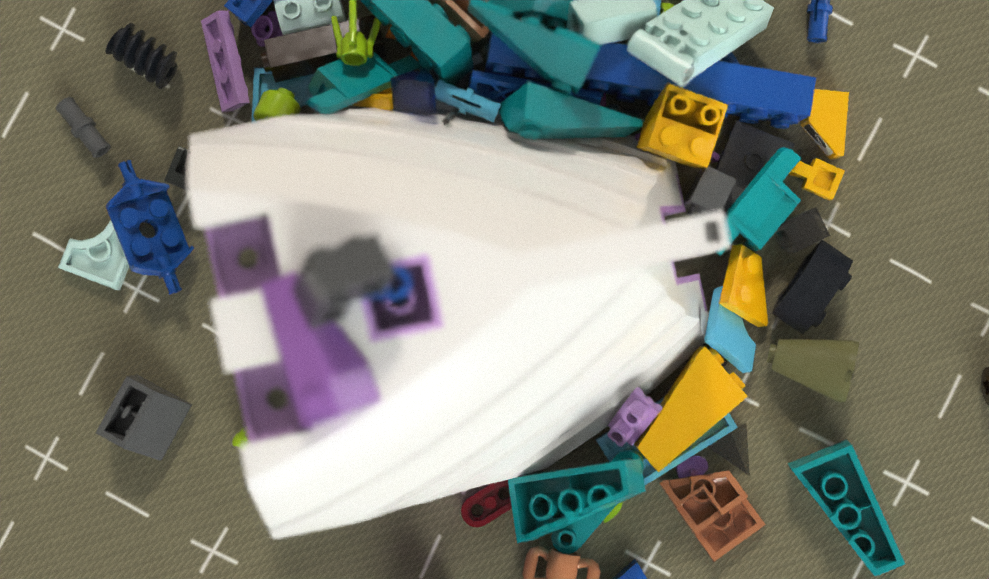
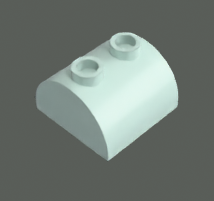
M273 0L283 35L331 25L332 16L337 17L338 23L347 21L341 0Z

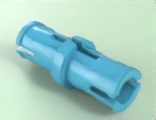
M440 79L432 97L433 100H438L458 108L461 114L465 115L468 112L489 120L491 123H494L501 103H496L474 94L473 89L468 88L466 91L445 83ZM453 95L463 98L467 101L473 102L475 104H478L481 106V108L471 105L467 102L461 101L459 99H456L453 97Z

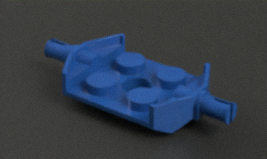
M131 160L118 164V167L125 181L122 184L123 188L105 207L130 270L141 275L158 276L159 279L163 278L169 295L180 292L182 288L175 274V269L194 250V247L188 246L168 196L167 190L170 186L169 184L139 179L136 176ZM149 223L155 229V236L152 238L143 236L139 230L140 224Z

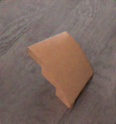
M729 470L663 480L659 483L713 562L766 525L746 499L748 495Z

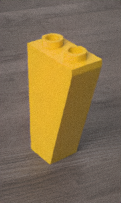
M700 346L695 350L660 405L663 409L634 444L657 472L665 468L748 397L742 390L745 387L743 381L734 372L731 374L727 373L721 366L725 362L724 359L713 348L708 350L706 347Z

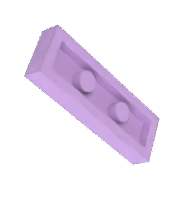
M218 10L201 20L221 110L222 112H230L250 102L229 11Z

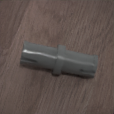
M65 98L57 104L56 110L72 128V135L75 138H80L94 158H99L110 150L111 145L106 142L95 128V121L84 114L73 98Z

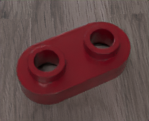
M508 480L488 484L468 496L461 508V515L465 523L472 527H482L512 509L510 495L507 498H501L498 495L500 488L505 487L509 489ZM473 505H481L483 512L480 515L473 514L471 511Z

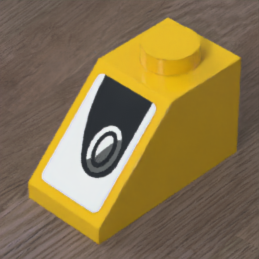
M814 89L811 115L801 120L800 125L828 159L840 158L844 156L849 92Z

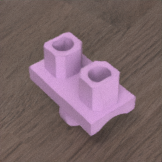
M637 387L607 425L611 428L607 434L608 437L620 447L626 442L633 446L663 407L654 403L651 397L645 396L643 390Z

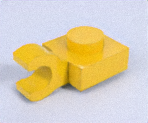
M815 158L810 165L799 161L788 175L804 179L801 189L824 199L833 200L845 170Z

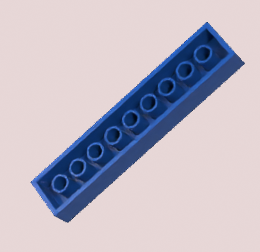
M491 32L484 72L552 84L540 76ZM611 42L600 45L580 88L601 92V97H603L604 93L615 95L616 100L620 102L634 103L635 99L645 100L647 105L652 107L665 85L669 83L727 104L728 107L724 118H728V115L739 116V121L753 124L759 123V120L771 122V127L788 129L790 125L798 124L799 121L811 115L816 77L717 61L692 78L686 85L680 86L627 51L628 45Z

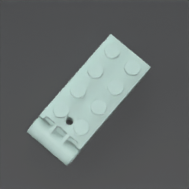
M684 0L647 22L644 30H638L630 39L627 51L680 86H684L696 75L765 30L774 7L764 2V0Z

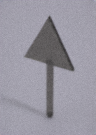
M747 423L709 445L708 448L750 476Z

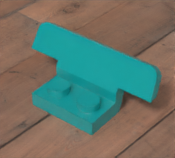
M374 51L373 57L367 58L366 63L359 66L347 65L341 59L317 68L307 87L313 97L307 100L306 105L320 114L334 113L368 98L372 94H377L419 75L420 64L411 55L387 64Z
M787 147L779 148L724 214L730 244L740 233L747 239L744 245L753 252L761 250L800 203L801 199L782 182L801 160V157L792 149ZM726 249L716 251L718 256H721Z

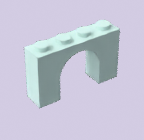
M653 0L570 2L566 28L599 44L630 39L638 30H644L647 22L657 17V7Z

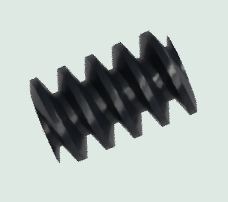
M129 23L125 28L119 29L108 42L105 50L106 54H113L115 60L124 61V65L127 68H134L135 73L140 76L145 75L148 82H156L157 88L162 89L166 87L177 71L178 66L175 62L177 52L172 51L165 56L167 46L161 44L155 49L156 38L150 37L144 42L146 32L140 30L134 35L135 24Z

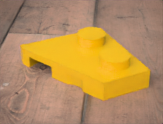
M742 244L732 245L719 304L756 327H765L768 325L762 257Z

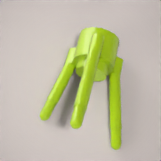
M349 0V32L345 34L344 38H342L337 17L332 16L331 21L337 44V57L341 58V61L347 65L359 66L366 63L367 58L373 57V46L381 22L375 17L367 41L364 35L357 31V0Z

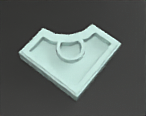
M111 220L104 231L94 238L86 240L69 238L58 268L112 289L120 290L129 265Z

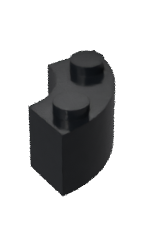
M821 239L803 259L794 277L779 294L772 314L802 335L811 325L815 328L818 327L827 314L824 309L838 289L840 291L843 290L849 283L852 275L848 272L853 260Z

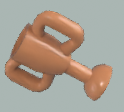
M536 546L530 548L527 552L522 573L523 579H536L535 572L539 556L547 561L546 577L538 579H576L578 569L588 568L586 579H599L600 568L599 564L593 559L581 558V554L577 552L566 554L558 551L556 548H550L549 551L544 547Z

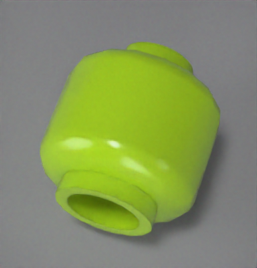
M279 87L277 90L263 92L253 117L255 121L279 116L299 115L301 108L291 91Z

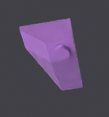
M294 272L261 284L260 287L290 388L306 429L382 399L369 364L334 321L310 329L292 292L298 274Z

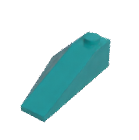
M483 0L469 1L468 11L546 81L551 82V87L554 90L570 95L571 92L577 94L601 44L561 27H558L557 31L554 32L548 31L541 24L540 20L532 17L522 18L521 21L514 19L515 14L509 9Z
M527 82L505 99L498 110L508 130L520 133L523 138L530 140L626 137L643 127V120L531 82Z

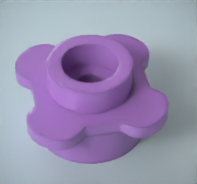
M270 11L266 16L261 15L251 27L257 44L265 47L264 40L283 36L275 11Z

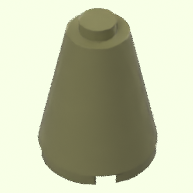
M779 339L777 345H770L767 362L773 363L771 370L836 402L845 403L856 364L859 342L853 340Z

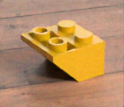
M667 83L645 118L636 148L692 168H708L728 105Z

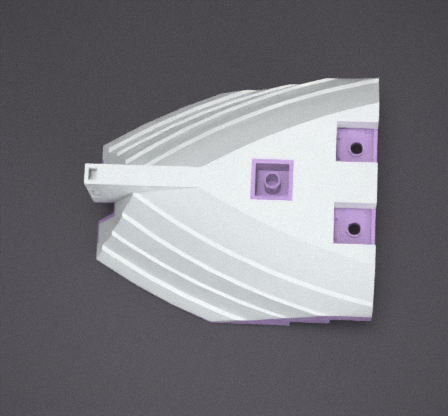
M456 97V99L466 102L465 99ZM438 100L399 105L393 110L363 108L349 109L331 114L286 115L192 134L189 137L187 191L195 228L205 230L219 296L218 299L210 300L225 373L234 371L248 442L241 445L240 448L246 478L258 509L270 529L271 536L275 539H281L365 521L395 510L430 502L468 489L548 468L602 431L637 387L642 389L646 396L705 343V335L701 334L700 309L707 311L700 274L677 278L674 261L707 255L731 247L723 211L665 223L664 216L686 212L675 161L636 148L638 140L633 136L601 138L602 147L578 143L577 138L530 140L523 138L520 133L508 130L499 113H497L494 123H491L489 120L468 112L465 115L461 114L458 108ZM376 234L392 266L402 267L410 273L413 281L412 290L406 297L398 300H355L349 307L345 317L334 322L341 328L347 339L369 364L382 400L305 429L290 388L260 285L294 272L299 274L306 255L315 248L321 246L332 248L341 245L345 240L353 236L360 235L363 238ZM252 248L258 255V262L253 268L246 269L240 263V255L244 250ZM396 272L388 286L392 288V294H398L399 288L406 286V280L400 279L399 272ZM275 388L283 390L287 395V403L282 409L272 407L268 401L270 392Z

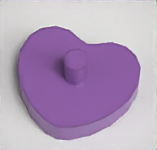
M693 455L676 466L677 475L679 478L703 475L708 469V462L701 456Z

